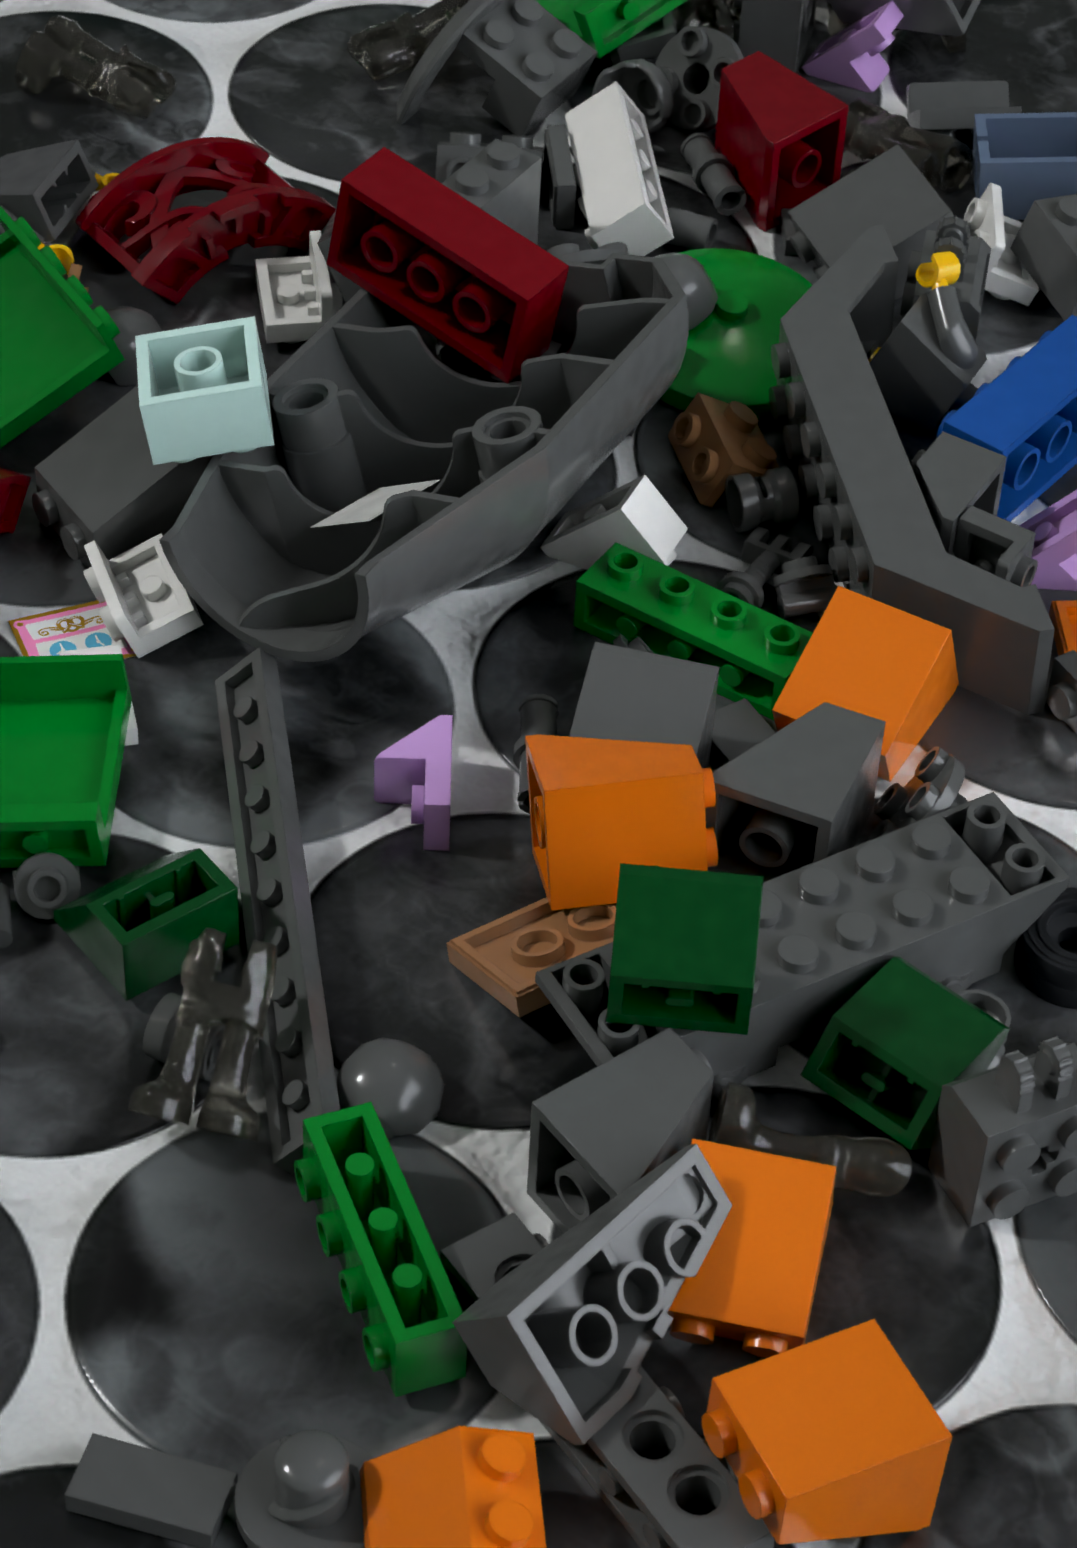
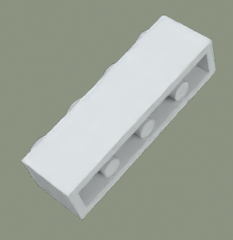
M615 81L565 113L569 132L568 143L570 153L576 164L573 167L575 181L582 192V196L578 198V204L588 220L589 228L585 229V236L592 249H597L608 243L623 242L627 245L629 255L645 256L673 239L674 235L645 116L618 82Z

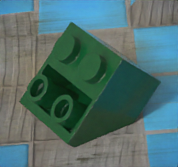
M200 848L165 855L53 911L54 920L126 1001L239 943L238 888Z
M620 863L606 1022L747 1035L754 991L763 876Z
M893 957L832 1016L800 1075L908 1149H931L942 1085L987 1071L1010 1028L901 957Z

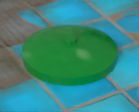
M703 248L679 252L695 258L703 265L715 285L718 300L712 313L697 327L689 330L686 352L681 368L673 383L660 400L679 410L685 411L697 393H701L729 404L732 401L740 402L750 408L756 414L758 420L771 418L769 388L777 386V378L775 377L771 361L772 344L779 343L780 319L811 288L812 284L791 268L770 258L746 251Z

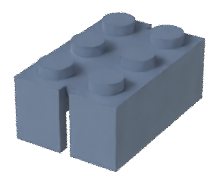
M1077 112L974 114L972 171L976 192L975 197L980 199L990 183L999 185L1002 191L1003 215L1014 220H1025L1034 200L1077 194Z

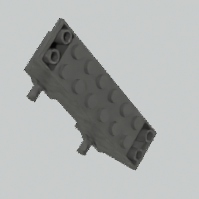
M994 792L763 882L755 981L748 1034L671 1029L690 1048L698 1049L706 1057L714 1072L711 1100L717 1103L733 1127H741V1121H743L744 1125L748 1124L756 1115L757 1110L738 1086L747 1077L776 1066L779 1047L825 1029L832 1016L893 957H901L955 993L966 990L972 983L1000 972L1003 954L1065 891L1069 885L1070 877ZM613 942L537 971L535 974V982L596 1066L668 1029L665 1027L606 1022Z

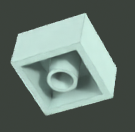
M255 316L135 336L139 407L153 465L170 462L186 463L200 457L230 452L246 453L256 448L274 445L267 374Z

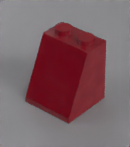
M757 51L722 68L715 149L719 154L725 155L732 163L735 170L734 177L747 195L744 205L756 226L762 231L767 232L780 225L781 208H794L840 180L849 105L761 51Z

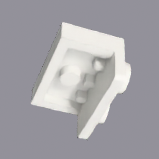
M990 183L980 199L975 197L970 202L963 219L968 221L967 225L970 226L971 231L970 236L983 238L991 247L985 290L996 298L1002 300L1011 299L1029 306L1039 291V287L1010 249L1023 223L1003 215L1001 186Z
M321 230L309 231L310 256L255 259L256 283L266 343L284 342L294 344L307 341L342 307V295L317 244L322 236Z
M162 533L110 560L106 558L95 540L84 545L92 566L83 571L84 576L100 603L104 601L107 603L106 606L99 609L102 621L113 640L117 642L125 638L138 659L204 625L193 598L178 580L163 552L159 541L163 537Z

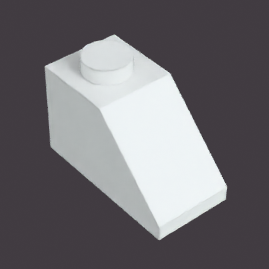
M643 475L565 513L540 548L548 557L588 570L617 542L669 566L677 556L674 548L688 528L648 477Z

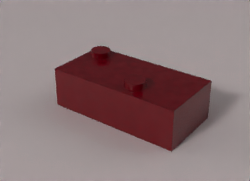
M386 147L380 149L341 179L327 258L328 266L507 384L521 373L523 361L540 357L549 349L569 265Z

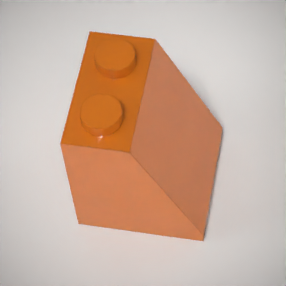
M838 585L772 709L777 731L824 702L885 721L877 777L891 782L952 697L959 684L952 630Z
M540 734L525 736L532 852L551 911L617 903L620 863L708 871V867L718 865L716 835L713 827L706 828L705 808L715 807L716 804L714 777L710 767H701L692 745Z
M692 1138L691 1144L698 1145L733 1206L696 1276L685 1278L668 1311V1314L673 1318L669 1326L671 1327L669 1334L679 1340L696 1344H712L714 1336L743 1341L742 1349L745 1352L764 1358L804 1345L833 1205L837 1166Z
M875 1319L713 1377L707 1412L702 1416V1429L710 1450L717 1458H726L738 1478L740 1495L747 1511L754 1519H763L778 1545L910 1532L930 1526L952 1435Z

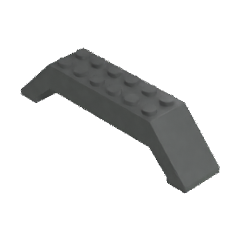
M884 225L869 226L780 319L779 343L772 344L771 346L772 367L777 378V386L769 388V405L772 417L775 421L782 420L783 440L788 459H797L800 492L804 500L812 499L815 532L819 541L827 540L828 559L829 565L832 568L834 582H843L846 589L952 630L959 680L958 686L1027 715L1041 713L1043 711L1055 628L1036 584L1020 587L946 553L868 359L878 347H882L892 334L898 273V258Z

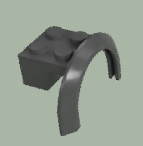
M469 0L444 26L412 71L397 101V123L403 124L418 112L438 72L457 48L495 79L482 108L513 134L525 136L577 92L597 51L544 9L536 0Z

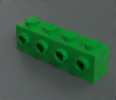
M617 542L576 581L575 627L613 645V640L620 634L629 642L639 636L654 654L718 666L720 668L717 694L733 702L746 698L759 714L773 721L772 709L813 632Z
M372 1102L303 1119V1159L294 1161L297 1186L305 1203L315 1201L320 1213L316 1216L317 1232L326 1257L329 1258L337 1255L343 1270L339 1271V1283L348 1312L350 1314L360 1312L366 1325L362 1329V1339L370 1367L374 1372L385 1371L395 1397L465 1378L467 1346L453 1324V1321L463 1311Z

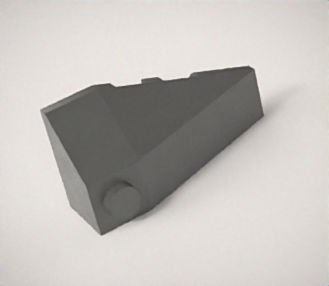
M687 1145L501 1278L455 1319L453 1324L493 1388L573 1445H584L633 1397L643 1377L637 1372L652 1341L663 1339L673 1320L668 1311L685 1278L696 1276L733 1205L698 1145Z

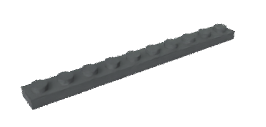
M258 647L216 679L215 688L273 1164L287 1173L295 1175L294 1161L303 1159V1119L340 1110L277 659L271 654L264 652L261 647Z

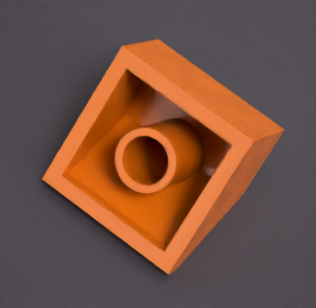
M459 1425L363 1463L360 1469L365 1548H547L534 1433Z

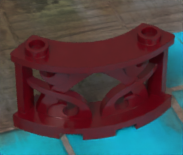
M203 137L167 146L132 164L90 198L86 207L76 218L75 224L87 232L132 273L131 276L142 286L178 304L199 279L229 258L228 250L247 243L253 248L276 245L287 246L306 253L309 250V231H322L336 211V208L325 199L311 192L294 188L265 164L269 158V153L262 147L235 138ZM199 190L228 192L225 198L206 207L186 206L170 211L175 197L188 192ZM125 233L126 236L131 237L123 243L119 241ZM151 246L152 250L143 260H140L138 256Z

